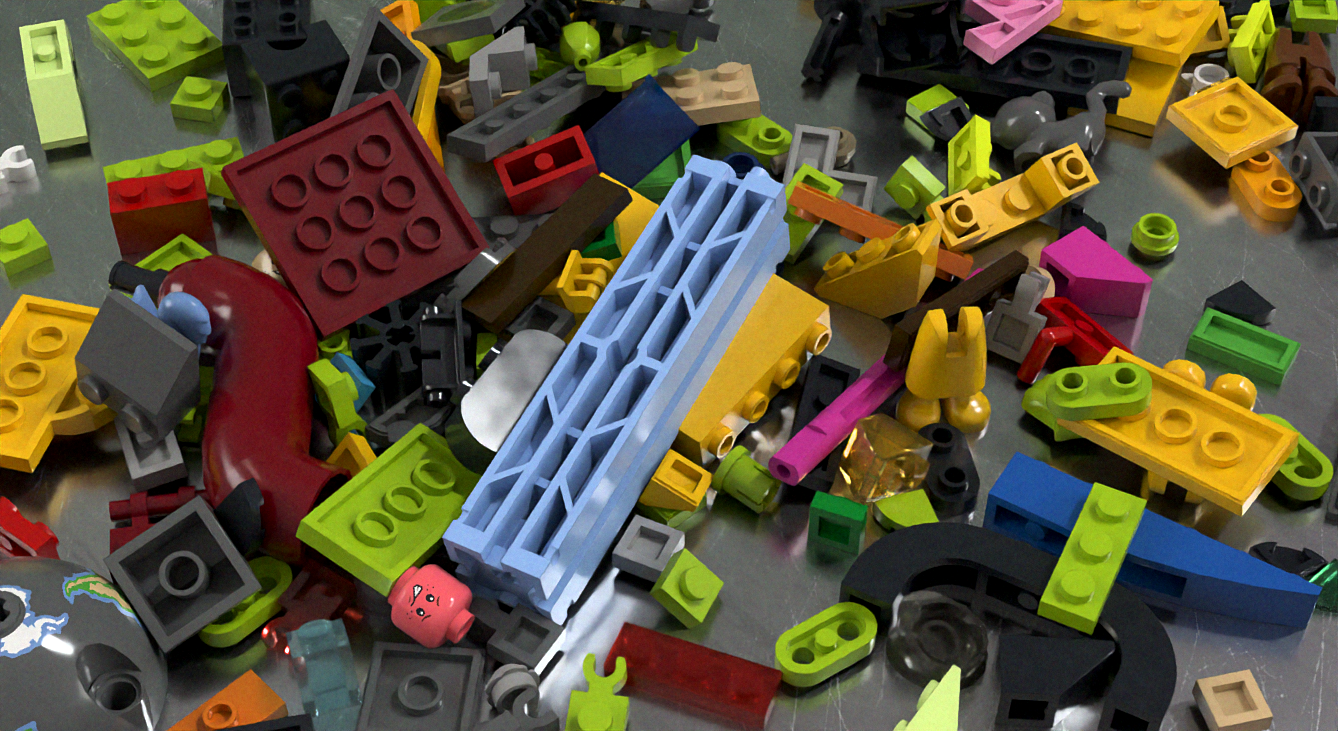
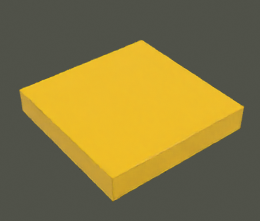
M1234 77L1169 105L1166 119L1225 169L1294 139L1298 129L1296 123L1239 77Z

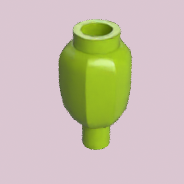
M575 22L563 27L559 39L560 56L568 66L573 64L577 70L585 71L586 66L598 60L601 46L598 31L587 22Z

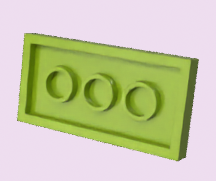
M420 422L300 521L296 537L385 597H388L396 582L409 568L413 566L419 568L444 545L443 535L452 521L457 520L461 516L462 506L482 476L464 467L452 454L446 439Z

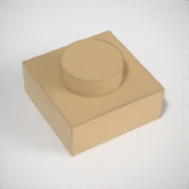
M1250 669L1197 679L1195 681L1192 694L1210 731H1263L1269 729L1274 716Z

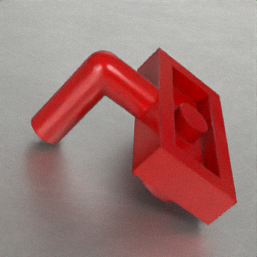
M1065 296L1042 298L1034 312L1047 317L1044 328L1039 331L1016 375L1021 381L1033 384L1053 348L1058 346H1064L1073 353L1075 361L1080 366L1098 365L1114 346L1132 355L1134 353Z

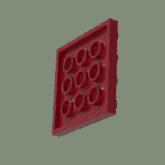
M394 89L222 168L221 176L289 290L299 297L320 342L356 325L358 318L366 314L372 317L384 311V305L397 299L403 301L462 271L486 247L490 248Z

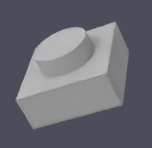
M635 515L612 552V566L656 583L672 554L683 549L685 532Z

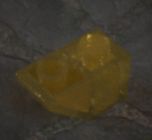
M879 413L858 419L838 465L854 499L862 505H867L916 488L923 481L929 470L930 463L926 459L934 443L885 413Z

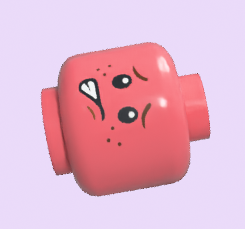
M436 564L425 565L420 569L415 566L409 568L396 582L387 601L392 606L390 616L394 625L428 649L437 648L448 639L454 644L458 643L470 629L475 619V616L469 612L473 599L470 588Z

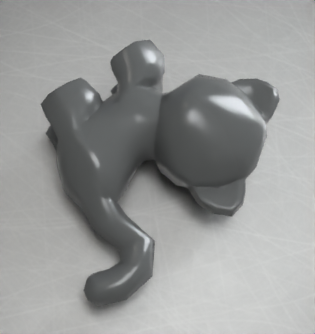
M1111 80L1099 82L1085 96L1088 112H1080L1062 121H1057L1054 99L1046 91L1037 92L1031 97L1022 96L1013 99L999 108L995 118L987 120L990 122L991 144L1000 145L1009 152H1014V168L1018 175L1028 170L1041 157L1076 142L1092 168L1094 158L1102 146L1106 133L1104 120L1107 109L1103 101L1106 98H1127L1130 96L1132 88L1129 83L1124 81Z

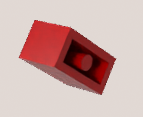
M579 125L492 160L514 215L543 214L558 208L594 173L600 175Z
M203 168L177 170L171 173L127 178L107 183L110 215L121 255L160 249L182 233L196 243L216 240L212 209Z

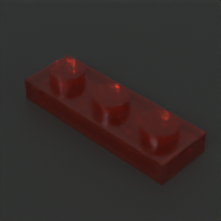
M626 621L604 663V677H608L616 669L617 657H624L627 667L626 685L761 729L765 728L783 685V672Z

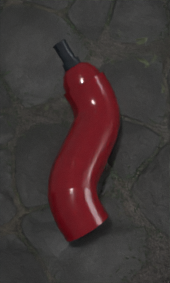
M217 254L176 265L171 271L161 268L151 271L122 260L115 263L108 280L111 290L115 288L119 292L133 296L136 287L143 285L157 309L163 297L169 293L176 291L185 292L200 300L208 310L211 333L207 335L206 343L200 344V353L215 357L216 359L203 436L202 466L203 483L214 509L239 483L254 478L264 498V505L259 506L261 529L266 528L265 538L258 550L274 559L310 571H315L324 566L329 558L297 538L296 533L300 521L351 480L352 476L346 468L313 458L309 455L315 390L307 366L319 361L316 331L299 297L274 277L243 262Z

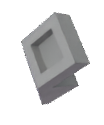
M524 26L514 27L470 56L469 84L475 118L494 108V100L502 99V92L530 89V71L538 70L535 43L526 44Z

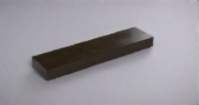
M594 173L461 303L465 317L498 335L563 271L571 250H579L581 253L633 201L628 188Z
M1014 250L895 325L883 363L895 372L901 371L908 366L917 333L929 310L943 309L946 316L948 333L957 332L961 307H978L983 317L993 311L997 300L1006 299L1009 301L1014 298L1020 276L1025 274L1029 265V258L1018 250Z

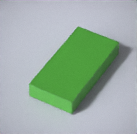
M1207 307L1190 335L1186 349L1281 386L1298 355L1301 343Z

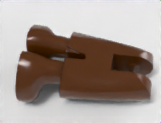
M1277 28L1269 42L1265 60V87L1261 90L1260 95L1289 119L1297 112L1302 98L1303 121L1307 124L1315 96L1338 97V90L1335 88L1336 76L1324 43L1317 32L1306 31L1302 45L1292 44L1291 28Z

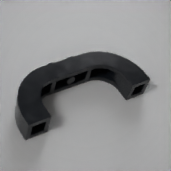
M953 522L912 525L887 534L861 553L841 582L839 603L854 602L868 608L876 618L877 634L886 638L890 635L905 608L913 601L930 593L951 591L973 596L1071 638L1088 637L1093 640L1114 641L1115 653L1110 667L1113 684L1106 696L1097 729L1101 731H1162L1177 680V665L1173 646L1165 628L1151 609L1136 595L1116 582L1112 586L1093 633L1090 635L1037 614L1042 595L1059 561L1058 557L1033 548L1026 542L1016 541L994 531Z

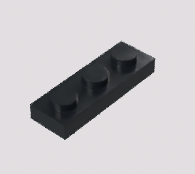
M812 355L806 369L787 443L859 378L861 370L822 355ZM844 440L810 471L798 485L828 494L834 484Z

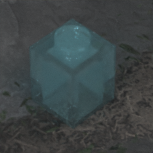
M342 618L333 621L324 619L313 620L303 624L298 630L285 633L305 714L311 713L313 718L363 704L352 651Z

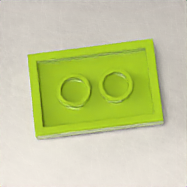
M122 0L117 3L108 4L102 9L86 15L90 30L151 92L224 60L222 42L179 0Z

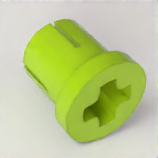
M738 445L728 453L719 465L712 479L711 488L720 495L730 494L759 514L772 502L782 481L772 477L767 468L751 458V451L742 445Z

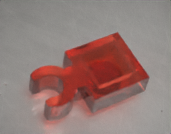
M310 559L277 601L281 611L286 613V615L270 621L265 626L261 634L263 643L271 650L280 638L284 636L293 637L292 641L286 646L284 653L290 662L296 663L306 653L308 647L307 636L310 632L314 630L326 637L357 597L355 584Z

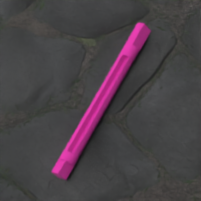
M976 269L966 280L984 269ZM884 354L769 459L768 467L772 477L796 486L905 382L907 367L895 372L883 363Z

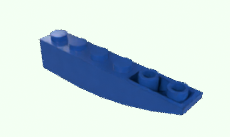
M1016 451L988 493L982 527L1016 541L1026 542L1033 548L1060 558L1093 484L1084 482L1049 466L1045 462L1035 460ZM1145 508L1144 515L1115 580L1116 583L1132 592L1187 608L1243 620L1305 629L1310 622L1322 591V587L1308 582L1296 574L1288 573L1252 557L1242 550L1234 549L1205 536L1193 528L1185 527L1151 512L1147 508Z

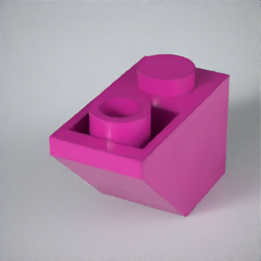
M1085 226L1078 228L1042 249L1039 267L1047 270L1053 277L1055 283L1054 297L1065 296L1085 313L1139 318L1145 314L1153 279Z

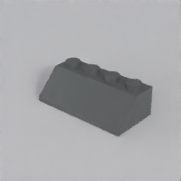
M369 7L330 117L391 89H394L410 115L429 59L377 7Z

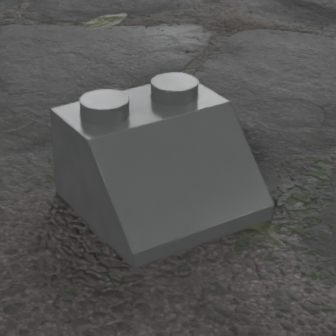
M114 288L107 295L74 358L78 378L77 386L81 393L96 405L104 403L117 412L121 421L130 430L137 434L145 432L160 442L201 401L198 346Z
M200 495L103 559L165 654L263 589L247 560L241 555L214 514L212 507Z

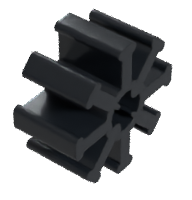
M397 299L384 305L387 324L369 317V314L356 320L358 340L357 338L350 339L352 359L376 387L370 395L372 400L385 403L386 396L397 384L402 385L403 395L406 398L420 388V381H422V359H440L439 354H420L418 319L423 316V309L433 305L421 302L419 304L420 308L409 320H403L401 300Z

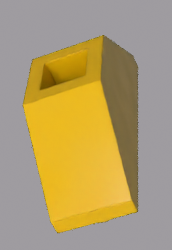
M937 219L918 226L911 223L902 227L889 238L880 240V238L876 237L852 253L847 254L845 251H841L835 254L824 264L823 271L825 273L815 286L814 291L822 298L880 319L916 307L935 277L942 225Z

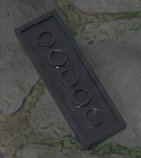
M956 20L962 43L964 42L966 30L982 26L979 23ZM1035 33L993 65L963 45L961 64L876 76L863 44L857 57V73L874 75L880 78L888 77L912 81L923 85L941 84L944 87L956 88L961 91L993 94L1004 98L1031 97L1037 92L1046 91L1053 97L1055 106L1060 105L1088 110L1085 96L1099 82L1111 80L1126 81L1133 47ZM1106 98L1103 101L1107 109L1106 113L1117 114L1121 98Z

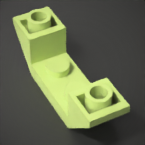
M64 19L19 27L27 83L43 150L59 147L66 148L75 144L89 142L72 63L75 60L70 32Z

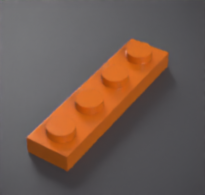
M797 181L788 201V204L796 207L794 214L818 225L821 224L822 219L828 220L840 226L839 234L862 244L865 243L866 238L873 239L878 237L880 240L889 238L904 227L800 181ZM940 242L935 276L949 282L953 281L954 276L966 280L974 263L973 257L962 251L948 250L946 245Z

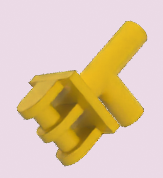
M571 250L563 271L538 295L561 296L568 311L574 314L575 321H581L583 313H590L600 298L599 296L604 292L608 285L606 280L611 279L613 276L614 266L602 258H582L579 250Z

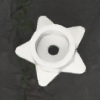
M1202 64L1196 67L1194 73L1181 74V81L1191 88L1189 97L1230 80L1228 71L1216 64Z

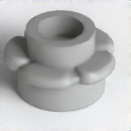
M507 664L500 667L486 684L485 692L488 695V703L495 707L499 714L508 710L513 716L512 706L515 699L529 687H532L538 694L539 701L540 691L538 686L540 678L538 673L533 669L528 670L525 665Z

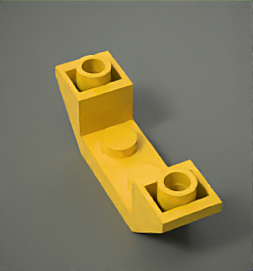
M1076 142L1041 157L1020 175L972 195L968 189H965L928 205L926 210L932 220L937 219L942 225L941 237L948 250L968 251L1039 220L1095 187L1100 182Z

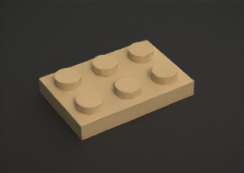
M728 62L719 65L717 69L703 71L693 68L681 69L673 75L638 79L632 82V88L622 91L627 136L761 117L760 100L751 64L742 65L737 62Z

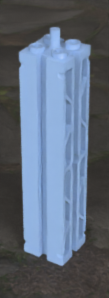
M695 154L692 156L684 168V176L682 178L678 177L461 508V516L457 520L452 521L442 537L450 560L459 563L455 570L458 580L470 588L474 598L476 596L484 598L499 609L503 604L515 608L520 603L562 626L568 616V607L571 604H575L678 435V429L771 276L773 273H776V265L779 262H783L790 250L788 223H785L783 220V216L787 212L785 184L770 178L766 170L761 167H753L746 174L745 178L741 180L736 178L733 168L725 162L713 161Z

